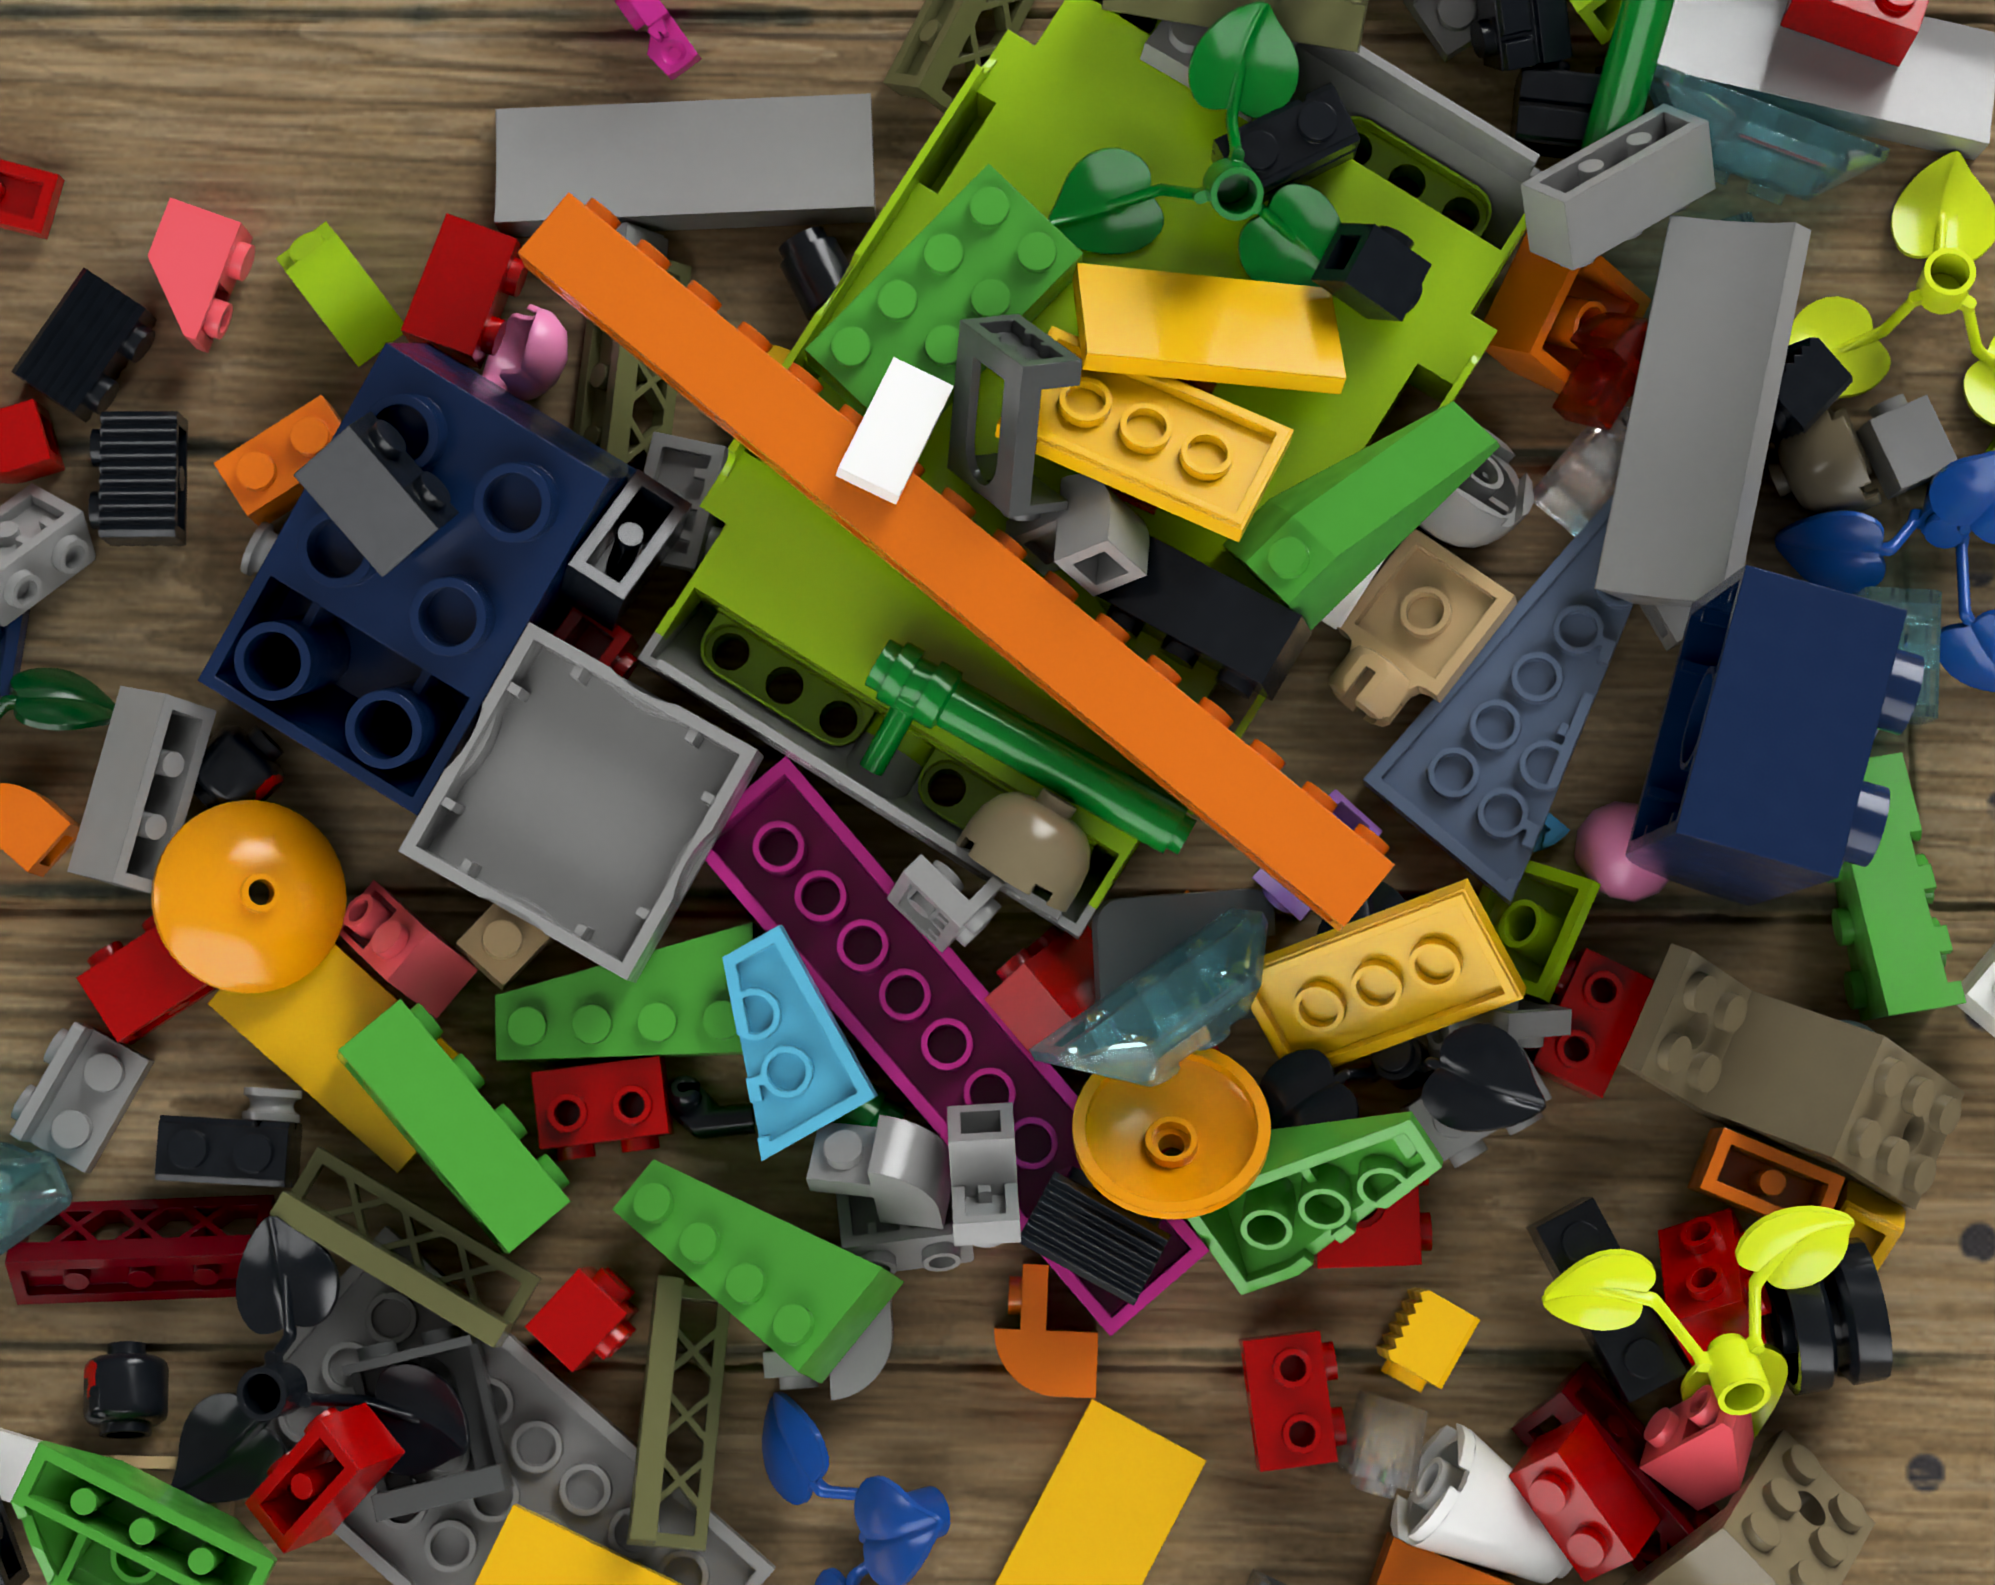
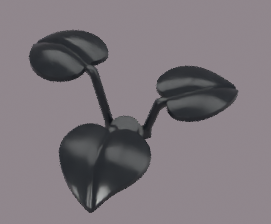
M1381 881L1348 923L1406 901L1394 888ZM1322 919L1317 935L1335 928ZM1483 1023L1463 1026L1450 1033L1442 1043L1440 1060L1430 1057L1428 1048L1417 1038L1370 1054L1372 1065L1368 1068H1347L1335 1074L1333 1066L1326 1055L1318 1050L1305 1049L1289 1053L1276 1061L1268 1069L1259 1084L1269 1108L1271 1129L1359 1118L1358 1100L1354 1093L1343 1084L1352 1080H1369L1374 1083L1382 1077L1395 1087L1406 1090L1417 1088L1425 1083L1422 1089V1100L1429 1113L1441 1124L1463 1132H1486L1508 1128L1536 1116L1546 1108L1545 1098L1535 1081L1528 1059L1518 1042L1501 1028Z
M268 1216L255 1229L244 1250L237 1274L236 1300L242 1319L252 1331L264 1335L283 1329V1336L273 1350L265 1353L266 1365L250 1369L241 1377L236 1393L213 1394L204 1398L192 1409L184 1423L180 1436L177 1467L171 1486L203 1502L209 1503L231 1502L250 1497L268 1477L266 1473L270 1466L286 1454L281 1438L274 1431L267 1428L272 1419L294 1413L300 1407H353L366 1402L405 1451V1454L388 1472L406 1476L429 1472L456 1457L464 1455L470 1445L469 1423L462 1402L449 1383L438 1373L418 1364L406 1363L390 1366L385 1369L377 1381L376 1398L368 1395L317 1394L308 1392L307 1381L302 1371L294 1364L284 1362L283 1357L296 1340V1326H316L326 1320L333 1311L340 1291L339 1272L331 1254L322 1245L293 1229L281 1218Z

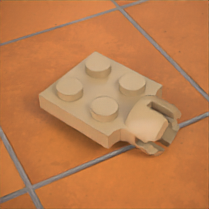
M1415 529L1398 546L1369 583L1342 627H1337L1340 634L1351 641L1350 652L1329 677L1328 684L1335 696L1352 712H1357L1361 709L1366 713L1363 719L1379 727L1390 725L1409 699L1418 694L1430 696L1441 703L1518 604L1516 597L1433 539Z

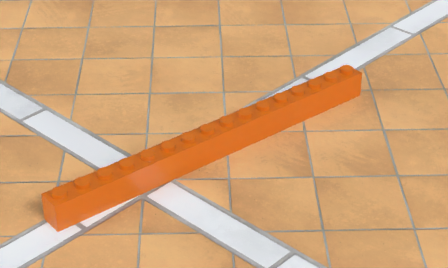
M568 192L518 251L526 269L1339 932L1345 927L1395 866L1394 863L1384 856L1390 847L1377 834L1358 823L1354 830L1349 828L1332 814L1338 805L1330 796L1309 781H1306L1301 788L1281 772L1286 763L1276 752L1258 739H1254L1248 745L1229 730L1234 720L1222 708L1204 696L1198 703L1193 701L1177 687L1182 678L1168 664L1153 654L1147 661H1144L1125 645L1131 637L1114 620L1101 612L1095 619L1090 617L1074 604L1079 594L1066 581L1052 571H1048L1042 578L1023 562L1028 553L1012 537L1000 529H997L991 536L971 520L977 512L964 498L948 487L939 494L920 477L924 474L925 469L919 462H917L896 505L836 477L838 467L863 416L846 404L837 411L818 395L824 387L808 371L794 362L788 369L784 368L767 354L773 346L760 332L744 321L735 328L717 313L722 304L706 288L694 280H691L685 287L667 272L672 264L658 249L644 239H641L635 246L616 231L621 222L604 205L594 198H590L584 205Z

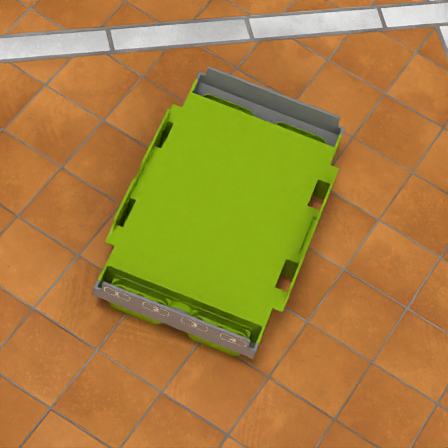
M1064 0L1036 45L1008 29L982 67L976 64L856 249L839 284L824 305L814 314L782 366L788 369L794 362L808 371L824 387L818 395L837 411L844 404L850 406L808 365L805 348L988 164L1001 174L1047 219L1071 169L1087 154L1103 148H1121L1141 157L1150 170V186L1163 183L1191 188L1203 187L1204 175L1213 164L1211 160L1213 142L1215 139L1227 134L1225 122L1227 109L1212 110L1202 107L1193 98L1189 87L1140 60L1145 42L1162 20L1148 18L1153 22L1155 28L1150 33H1146L1125 20L1132 15L1102 10L1103 0ZM1301 43L1296 45L1295 51L1299 63V78L1296 90L1288 103L1296 99L1304 102L1306 94L1331 82L1358 131L1361 139L1358 147L1367 157V162L1364 165L1351 159L1302 184L1309 185L1326 196L1334 206L1341 223L1376 224L1377 226L1383 225L1394 228L1412 239L1414 245L1411 250L1432 265L1422 282L1423 289L1419 301L1411 311L1406 313L1402 322L1367 319L1332 295L1347 377L1341 394L1177 379L1294 430L1291 443L1256 511L1270 498L1368 447L1408 384L1441 403L1439 408L1456 399L1498 331L1475 317L1474 314L1527 231L1521 183L1542 172L1534 167L1540 157L1538 153L1363 46H1360L1359 53ZM1238 116L1239 127L1249 123ZM1397 177L1409 178L1418 185L1420 196L1415 198L1390 181ZM1159 196L1154 199L1163 212L1164 225L1160 234L1151 243L1142 249L1125 254H1100L1080 249L1083 252V263L1252 280L1240 263L1238 238L1243 226L1258 215L1253 214L1247 219L1234 221L1219 215L1210 202L1197 204L1193 200ZM1269 200L1264 202L1266 206L1268 205ZM1450 210L1463 211L1471 218L1474 229L1469 231L1443 214ZM1073 281L1032 322L1033 325L1044 333L1048 334L1051 326H1054L1079 337ZM988 367L980 374L975 430V455L998 453L999 438L995 437L997 422L1002 413L1004 379ZM952 403L940 415L918 460L925 469L924 474L920 478L939 494L948 487L964 498L977 512L971 520L991 536L997 529L1005 532L1006 521L1009 518L1003 516L999 509L983 496L974 492L967 483L947 468ZM735 438L728 447V457L725 465L699 505L705 511L725 522L726 525L673 607L669 608L638 656L637 660L641 665L985 882H988L994 874L968 856L971 849L961 848L955 844L969 820L982 805L1000 794L1019 791L1037 798L1042 789L1047 788L942 728L935 726L932 729H928L914 720L882 776L873 774L860 765V761L890 709V706L876 699L878 692L866 686L865 682L876 660L890 639L902 646L910 642L925 651L923 658L937 666L942 661L963 672L962 680L1179 802ZM1035 454L1033 474L1059 494L1061 478L1080 474ZM1108 486L1141 516L1147 525L1150 536L1281 604L1224 548L1223 544L1229 538ZM1025 559L1023 560V562L1026 565H1028L1031 569H1033L1037 574H1039L1042 578L1044 577L1030 563H1028ZM1060 569L1053 572L1066 581L1079 594L1074 604L1090 617L1095 619L1100 612L1106 614L1097 599L1089 594L1065 571ZM1142 631L1137 639L1130 638L1125 644L1144 661H1147L1153 654L1168 664L1182 678L1177 687L1196 703L1203 696L1210 699L1219 684L1215 681V677L1218 674L1217 671L1198 661L1193 669L1178 664L1159 651L1158 648L1162 643L1161 641ZM729 640H739L749 647L747 662L736 670H725L715 663V655L718 648ZM789 673L798 676L803 681V691L796 701L790 704H779L769 697L770 684L777 676ZM1258 694L1234 732L1240 739L1267 699ZM836 707L851 709L857 715L855 730L844 738L830 737L822 730L824 716L829 710ZM943 774H952L963 781L966 792L958 804L943 807L931 799L929 795L931 783ZM1068 801L1077 808L1071 819L1085 832L1091 849L1089 871L1080 891L1068 910L1063 912L1046 905L1051 896L1038 887L1030 895H1027L1005 882L1000 891L1078 940L1092 920L1097 908L1104 902L1125 870L1141 841ZM1188 809L1187 813L1193 815L1194 813Z

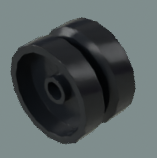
M1858 1237L1849 1238L1847 1251L1838 1266L1827 1277L1812 1286L1799 1289H1780L1772 1286L1768 1281L1765 1282L1772 1307V1312L1767 1314L1773 1346L1778 1348L1786 1359L1788 1365L1786 1383L1795 1396L1829 1390L1834 1384L1837 1368L1853 1385L1886 1380L1891 1376L1893 1364L1892 1337L1885 1298L1873 1259L1865 1243Z

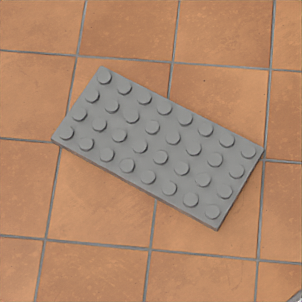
M385 1226L374 1239L381 1244H387L402 1240L403 1238L390 1226ZM410 1246L393 1250L413 1262ZM422 1255L425 1270L438 1278L445 1276ZM352 1264L340 1277L339 1297L331 1314L326 1320L316 1326H298L296 1340L284 1355L283 1360L284 1362L294 1364L302 1371L307 1381L308 1392L355 1395L351 1374L343 1376L341 1366L359 1362L358 1348L391 1340L396 1341L398 1352L422 1347L423 1343L420 1333L454 1324ZM449 1282V1283H448V1284L452 1285L453 1287L457 1288L458 1290L462 1291L463 1293H465V1292H464L463 1290H461L455 1283H453V1282ZM460 1328L461 1336L470 1335ZM509 1333L505 1342L500 1347L493 1348L481 1341L514 1486L505 1491L376 1522L371 1496L377 1493L375 1486L334 1531L335 1534L393 1585H474L515 1503L684 1585H762L776 1568L773 1563L711 1509L705 1552L627 1545L637 1444L511 1333ZM426 1357L416 1358L407 1362V1364H418L438 1373L458 1395L450 1370L440 1361ZM332 1406L300 1407L294 1413L272 1419L267 1428L274 1431L281 1438L287 1453L305 1435V1427L317 1415ZM336 1407V1408H337L338 1411H342V1410L348 1409V1408H350V1407ZM470 1445L464 1455L456 1457L429 1472L411 1476L412 1483L475 1468ZM665 1471L663 1473L662 1491L673 1483ZM679 1488L660 1503L657 1532L693 1536L696 1509Z

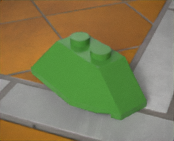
M44 1440L38 1443L11 1500L17 1518L22 1520L29 1544L48 1585H266L278 1560L237 1518L122 1460Z

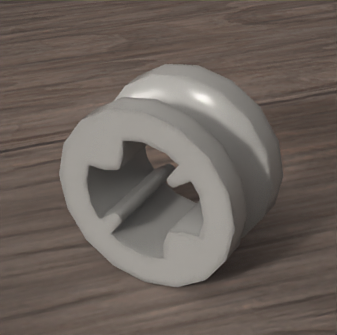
M264 521L253 533L242 557L240 565L242 573L251 576L259 571L278 537V534L274 532L273 524Z
M244 1087V1095L249 1098L250 1106L247 1110L242 1111V1119L300 1123L301 1115L295 1112L294 1105L297 1100L302 1099L303 1091Z

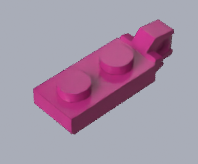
M614 0L635 31L644 25L648 26L650 39L647 55L671 81L702 59L660 0Z

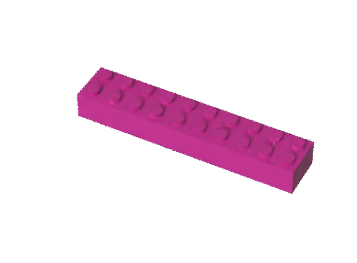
M787 756L782 758L744 791L705 861L766 932L783 924L826 1003L947 1145V1106L1013 1102L1020 1229L1022 1232L1053 1172L1056 1171L1067 1177L1072 1166L1082 1171L1075 1154L1072 1137V1119L1078 1096L1042 1054L1035 1059L984 1000L990 993L950 946L941 953L886 899L896 883ZM1164 1219L1159 1228L1171 1234V1237L1134 1306L1050 1259L1042 1257L1109 1336H1112L1210 1250L1183 1219Z

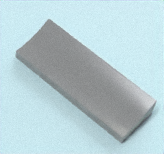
M1675 0L1651 87L1944 154L1959 151L1963 158L1975 160L1990 144L1995 98V32L1924 16L1916 38L1900 66L1897 67L1780 26L1788 0Z
M871 93L495 109L496 189L494 223L499 232L512 237L532 236L568 192L584 205L590 198H594L610 210L621 223L628 222L650 231L875 222L876 220Z
M1670 215L1594 589L1633 604L1691 607L1695 601L1745 566L1811 235L1810 229L1796 222H1736Z

